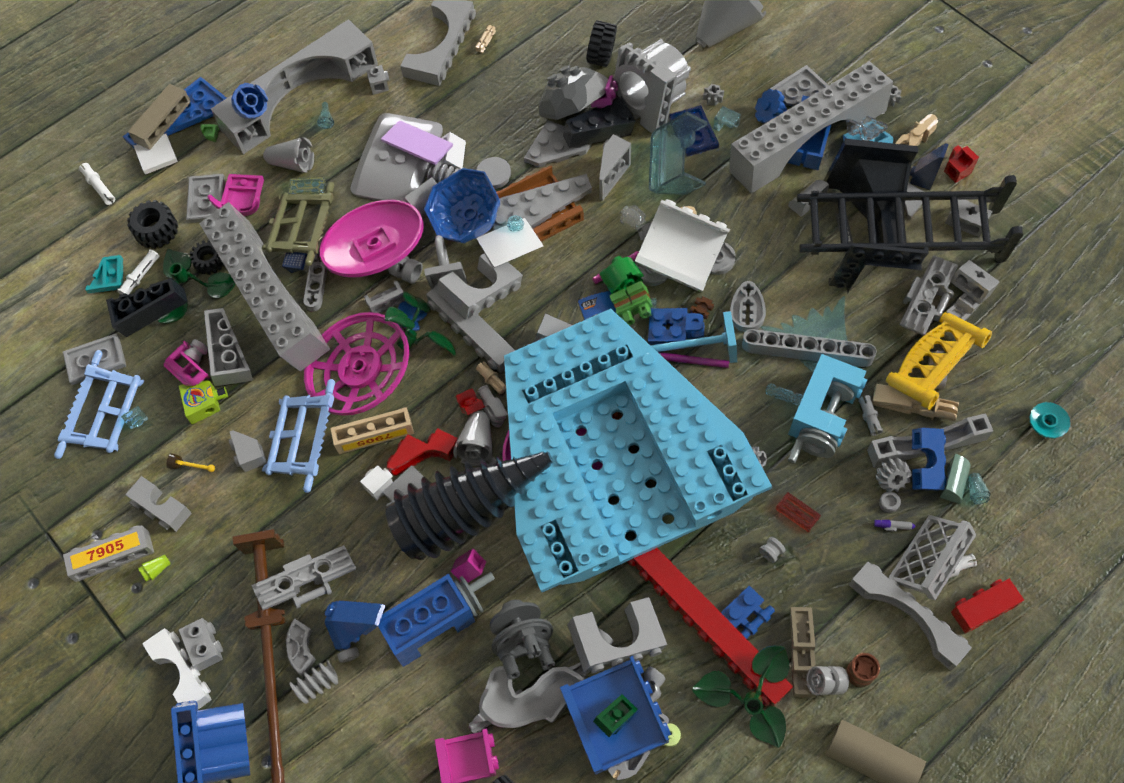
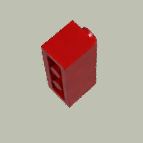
M1010 578L1003 582L999 579L990 584V589L985 591L982 588L972 594L973 598L969 600L963 598L955 603L956 607L951 613L965 634L1019 606L1024 601Z

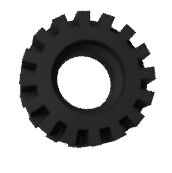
M205 240L201 241L202 244L196 243L197 247H192L193 251H190L191 256H189L195 269L199 273L201 271L202 274L207 272L208 275L211 274V271L216 273L217 268L221 270L222 267L220 265L224 266L210 240H207V243ZM214 254L210 260L202 261L205 255Z

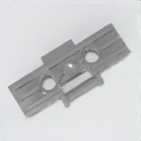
M933 255L923 278L916 277L913 280L911 289L903 300L904 304H907L909 301L910 304L900 323L902 327L924 336L932 320L939 322L949 299L954 295V292L948 289V286L958 267L957 264ZM938 277L941 283H934L931 278ZM935 295H939L942 298L935 309V306L931 305Z
M343 545L312 559L309 554L283 565V572L251 586L262 610L292 599L297 609L301 607V604L321 595L331 594L328 582L356 570V567ZM323 564L329 566V570L324 573L318 571V567ZM283 581H288L290 587L282 590L279 588V584ZM314 581L315 585L322 584L321 587L299 597L296 596L300 592L299 587L306 583Z

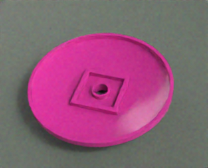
M380 200L362 205L342 216L326 232L320 245L321 260L329 271L343 277H363L381 272L397 264L415 248L423 233V219L413 205L400 200Z

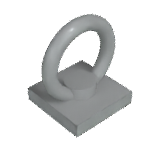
M437 235L435 245L439 266L424 269L431 290L438 285L440 278L451 272H454L467 284L461 262L449 264L444 239L441 235Z

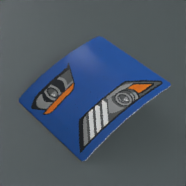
M610 291L578 300L585 320L609 309L616 313L614 303L609 296L611 295Z

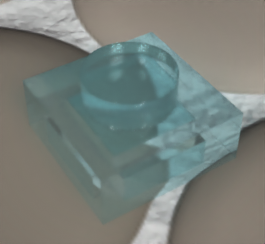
M139 406L121 416L131 429L142 425L143 422L148 420L146 414Z

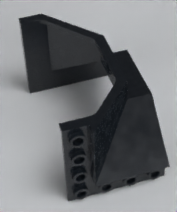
M844 139L823 181L829 184L828 189H837L842 193L907 192L911 165L918 153V146ZM866 201L851 202L867 219ZM873 201L877 243H897L894 201ZM901 201V202H902V213H903L904 236H905V243H907V241H906V231H905V220H904V206H905V201ZM852 243L832 278L828 279L829 286L837 288L846 287L848 294L878 266L922 270L921 264L929 254L928 247L920 250Z

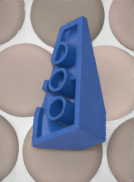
M335 601L329 604L325 611V625L335 649L338 651L349 649L351 642H358L362 634L367 635L378 627L385 605L350 601Z

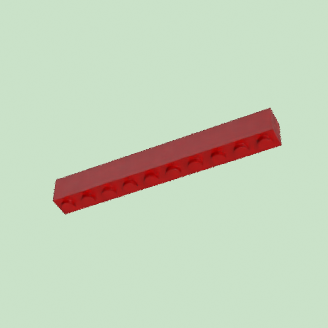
M658 548L627 561L631 567L635 566L640 571L639 575L646 582L649 580L654 585L653 589L659 596H664L668 600L667 603L675 612L678 610L683 615L682 619L689 627L693 626L698 631L697 635L703 642L708 641L713 647V652L719 658L723 657L728 662V668L734 674L738 673L743 678L742 681L745 686L750 690L754 689L757 691L761 675L753 671L752 661L759 651ZM765 678L760 695L762 703L765 706H776L791 691L793 686L786 679L773 683Z

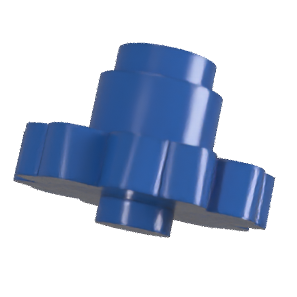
M772 89L763 92L762 98L757 100L755 106L757 111L755 117L759 122L767 123L787 111L783 103L785 97L782 95V92Z

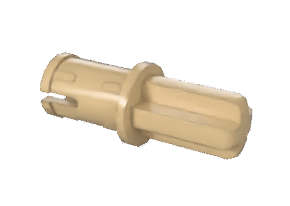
M486 362L478 364L476 370L484 377L485 382L490 384L497 393L503 394L506 391V385L498 378V373L491 370Z

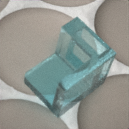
M722 106L714 118L713 129L720 131L723 125L730 128L738 127L741 114Z

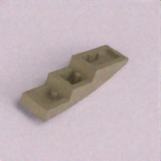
M791 607L790 633L793 696L815 698L816 695L809 691L806 681L809 669L816 666L812 608Z

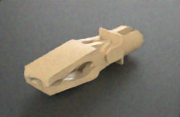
M930 114L919 123L916 121L914 128L908 134H903L895 144L918 146L921 141L926 143L928 137L936 130L937 117Z
M882 384L875 385L872 399L874 406L911 414V412L917 413L922 416L931 417V420L937 417L956 421L959 402L938 397L935 405L930 410H927L921 406L920 402L889 385Z

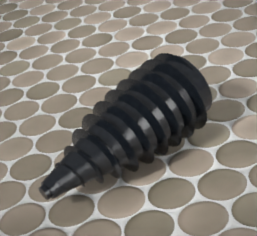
M548 451L520 458L513 456L512 460L501 461L497 456L496 463L487 464L483 458H480V467L473 468L465 461L464 472H458L455 467L450 466L449 477H445L442 473L436 471V482L431 483L426 477H422V488L420 489L414 484L409 483L407 495L396 489L394 491V501L386 505V518L394 539L401 550L411 559L424 560L426 556L438 558L441 549L444 551H451L453 549L454 541L459 544L465 543L467 533L477 536L480 524L487 528L490 527L492 514L498 518L503 517L504 504L513 507L515 505L514 496L517 493L524 494L525 486L531 481L534 482L538 475L551 466V463H553L552 456Z

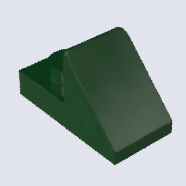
M621 694L597 715L593 722L608 737H611L622 729L638 709Z

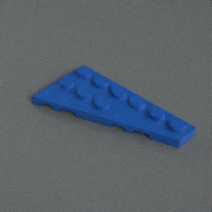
M202 77L198 78L184 89L191 101L190 104L164 134L169 136L214 116L211 108L225 100L226 97ZM129 133L123 136L124 140L133 148L135 145H138L134 143Z

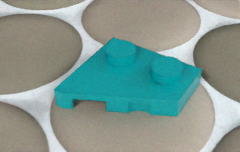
M121 255L103 257L98 269L93 274L94 279L92 283L85 288L86 292L90 294L118 290L123 284V257Z

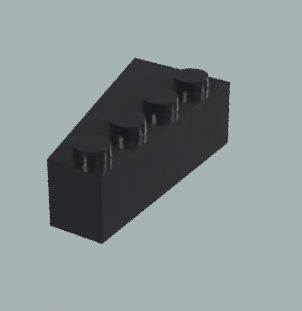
M621 96L614 99L612 105H607L604 108L596 107L567 120L563 137L568 147L572 148L609 140L613 134L620 138L631 136L635 119Z
M172 278L151 284L147 289L139 288L135 290V293L129 295L124 293L119 295L117 299H106L112 328L128 337L186 304L188 300L185 289Z

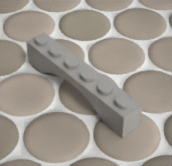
M986 413L968 417L955 424L941 428L944 429L946 437L944 451L986 441L993 432ZM890 436L873 440L867 449L874 468L882 466V462H888L889 458L893 460L898 458L904 461L925 456V453L921 450H912V436Z
M867 562L851 580L849 586L863 598L889 603L907 613L925 633L933 656L950 671L961 662L972 648L964 637L956 635L950 630L951 628L946 622L939 621L933 616V612L929 608L921 606L909 592H904L894 579L887 578L877 565Z

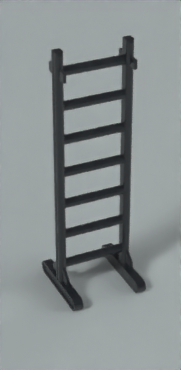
M1006 176L999 187H992L985 191L819 193V191H811V194H797V202H808V205H810L813 243L800 244L799 252H811V255H819V252H847L852 243H848L845 202L866 201L869 243L858 244L920 250L928 247V251L988 250L991 253H995L996 263L1006 262L1022 238L1023 228L1021 226L1012 227L1005 238L991 241L987 203H990L989 210L992 211L991 214L1000 213L1017 185L1016 176ZM978 199L983 242H962L958 200ZM922 200L926 242L905 243L901 201ZM930 200H950L954 242L933 241ZM873 201H894L897 243H877ZM818 202H838L841 244H822V241H820Z

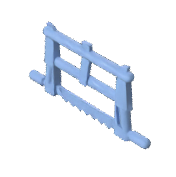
M97 350L94 353L91 365L88 364L84 373L86 377L80 383L82 387L77 390L79 394L75 396L77 400L72 403L74 406L70 409L71 413L67 416L66 427L64 430L62 429L58 437V442L60 443L55 451V458H62L66 443L80 444L84 448L106 449L108 453H112L114 450L118 451V438L126 418L131 419L133 412L129 411L137 388L144 383V380H141L139 375L131 377L115 370L111 372L97 367L102 357V352ZM93 379L109 382L89 435L73 432ZM117 384L130 386L121 409L109 406ZM105 413L118 416L109 440L97 437Z
M329 379L327 382L326 395L315 397L308 395L292 398L285 395L283 399H279L281 407L275 431H270L269 438L273 440L267 464L264 465L262 471L267 475L272 473L289 474L291 476L293 473L307 475L303 487L306 493L311 491L313 476L318 474L319 465L317 464V459L321 455L319 452L322 449L321 444L324 442L322 438L325 436L326 423L329 421L327 419L330 415L328 410L332 408L334 401L332 394L335 381L333 379ZM288 408H299L294 430L283 431ZM307 408H321L309 462H295ZM292 438L287 462H276L281 439Z

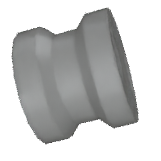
M769 537L767 544L762 545L759 551L764 558L775 563L778 559L777 556L785 552V547L776 538Z

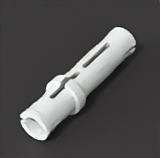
M88 163L82 164L85 170L80 165L79 171L86 177V182L92 185L105 204H112L109 198L115 202V197L100 180L98 173L94 172Z
M149 250L134 271L126 276V281L117 290L120 295L124 293L129 295L135 286H139L140 280L160 257L158 253Z

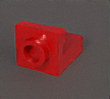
M472 388L456 395L460 409L466 415L485 408L483 401L477 399Z

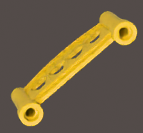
M945 312L939 320L942 324L933 328L915 343L904 358L899 372H890L886 378V383L920 402L921 406L925 409L930 410L939 397V393L934 391V389L974 343L980 348H984L992 336V331L986 328L981 329L951 313ZM945 332H951L956 341H943L940 338L944 337ZM934 344H940L946 353H932L930 349L934 348ZM924 356H930L936 366L921 365L919 361H922ZM913 368H919L925 378L909 377L908 374L912 373Z

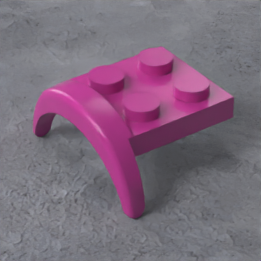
M229 174L221 202L212 195H208L207 198L217 209L229 202L243 216L252 215L258 210L260 205V194L264 178L258 175Z

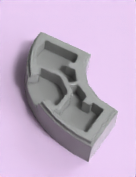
M294 618L286 637L287 654L292 667L304 677V673L308 672L316 660L311 655L308 647L312 630Z

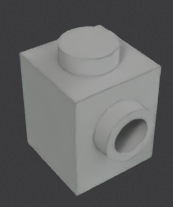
M382 65L367 68L366 72L373 95L389 91L387 81H390L388 72L383 70Z

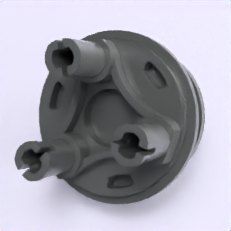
M521 600L507 601L503 604L501 611L490 621L491 632L497 635L491 645L492 651L496 656H499L507 678L511 680L520 676L515 658L526 655L529 658H534V654L535 657H539L543 670H550L555 666L549 650V639L553 634V627L548 620L539 619L541 611L535 603L522 602Z

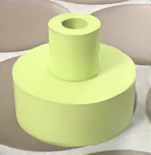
M668 723L667 725L672 735L668 736L669 743L664 744V746L674 747L680 741L681 733L676 725Z

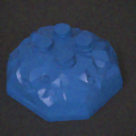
M461 168L432 187L424 210L436 235H441L444 240L466 243L483 236L492 228L500 207V198L485 171Z

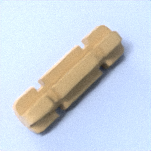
M487 26L486 31H484L475 46L477 52L483 53L486 49L485 47H487L496 32L494 26Z

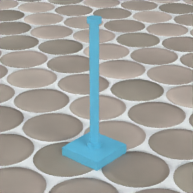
M731 311L723 312L725 332L722 335L650 345L657 352L723 342V344H727L730 363L737 362V344Z

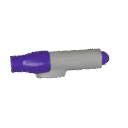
M885 519L874 520L875 527H881L888 531H896L897 529L912 530L915 528V524L912 522Z

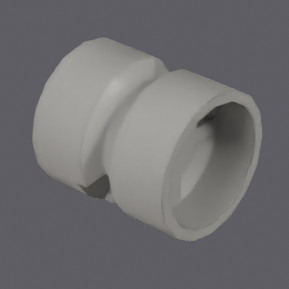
M406 256L397 264L391 266L388 271L389 274L398 278L402 277V280L414 284L421 275L423 265L421 262L409 259Z
M814 666L807 673V686L814 695H842L848 689L849 678L843 667Z

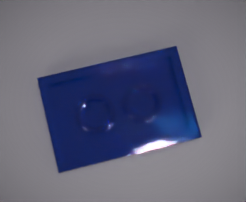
M701 105L669 114V120L686 157L719 148V142Z

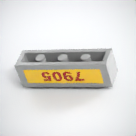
M141 525L133 526L123 533L112 534L104 540L93 541L85 547L74 548L70 552L63 554L67 576L78 582L153 554L154 549L149 531Z

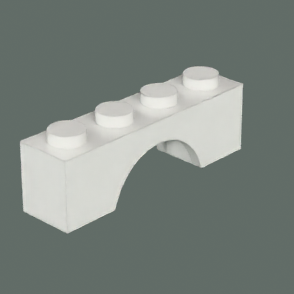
M164 628L142 644L154 662L159 665L173 663L178 667L180 680L173 693L177 703L195 700L198 703V709H200L212 700L208 694L211 690L204 681L201 683L198 678L201 675L200 672L190 665L188 661L190 659L184 648L181 649L179 647L180 639L175 632L170 633Z

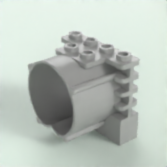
M662 39L644 50L640 48L633 49V44L629 42L618 50L614 81L618 83L616 98L622 96L630 112L633 113V117L635 119L641 118L640 125L653 135H656L666 128L671 104L686 95L685 80L689 77L691 67L687 65L682 54L674 46L663 43Z

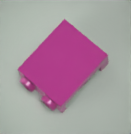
M487 728L482 729V732L447 740L444 738L435 739L441 783H467L496 776L495 770L499 769L497 756H493L491 747H495L493 733L489 734Z

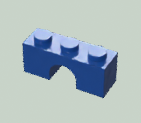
M918 428L912 430V450H921L927 457V464L924 468L912 469V490H945L946 476L944 465L946 464V456L944 455V445L946 437L944 429Z

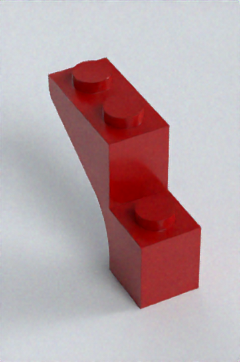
M437 428L435 433L429 436L428 444L407 434L405 439L399 442L396 453L388 459L387 468L392 475L398 476L411 465L415 466L427 458L439 457L451 461L458 438Z

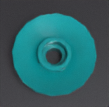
M1040 403L1032 409L1029 415L1032 428L1045 438H1059L1069 430L1070 417L1068 413L1055 403Z

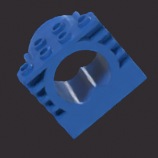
M191 700L179 702L171 708L178 783H212L250 776L243 703L198 710L197 701Z

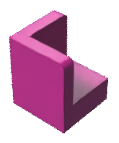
M472 548L455 560L450 572L459 580L463 576L467 583L482 574L486 561Z

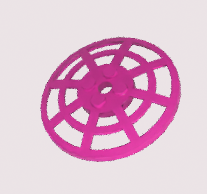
M366 312L348 316L329 327L322 334L326 343L334 337L339 345L331 353L327 363L315 360L304 369V383L310 397L326 395V389L318 393L315 392L313 384L314 368L324 370L325 386H327L328 380L331 379V371H338L340 381L335 383L332 395L337 400L346 403L341 411L329 408L328 412L334 415L346 416L363 413L383 402L395 390L405 374L409 359L407 337L397 323L385 321V315ZM374 321L394 328L395 332L389 340L382 334L373 332ZM366 322V332L355 334L347 339L340 333V331L353 324ZM401 337L404 344L403 362L396 363V352L393 344ZM372 338L384 343L378 351L371 347ZM365 339L364 345L351 348L349 345L357 340ZM344 350L346 354L342 357L340 363L333 364L339 353ZM389 350L391 363L382 365L381 357ZM363 364V367L360 370H357V367ZM400 370L390 387L382 393L381 390L389 382L393 372ZM380 372H388L385 379L378 386L375 380ZM345 385L352 388L349 397L342 396L336 391ZM369 386L372 390L366 395L356 397L361 388ZM374 395L377 398L367 405L350 410L355 402L364 401Z

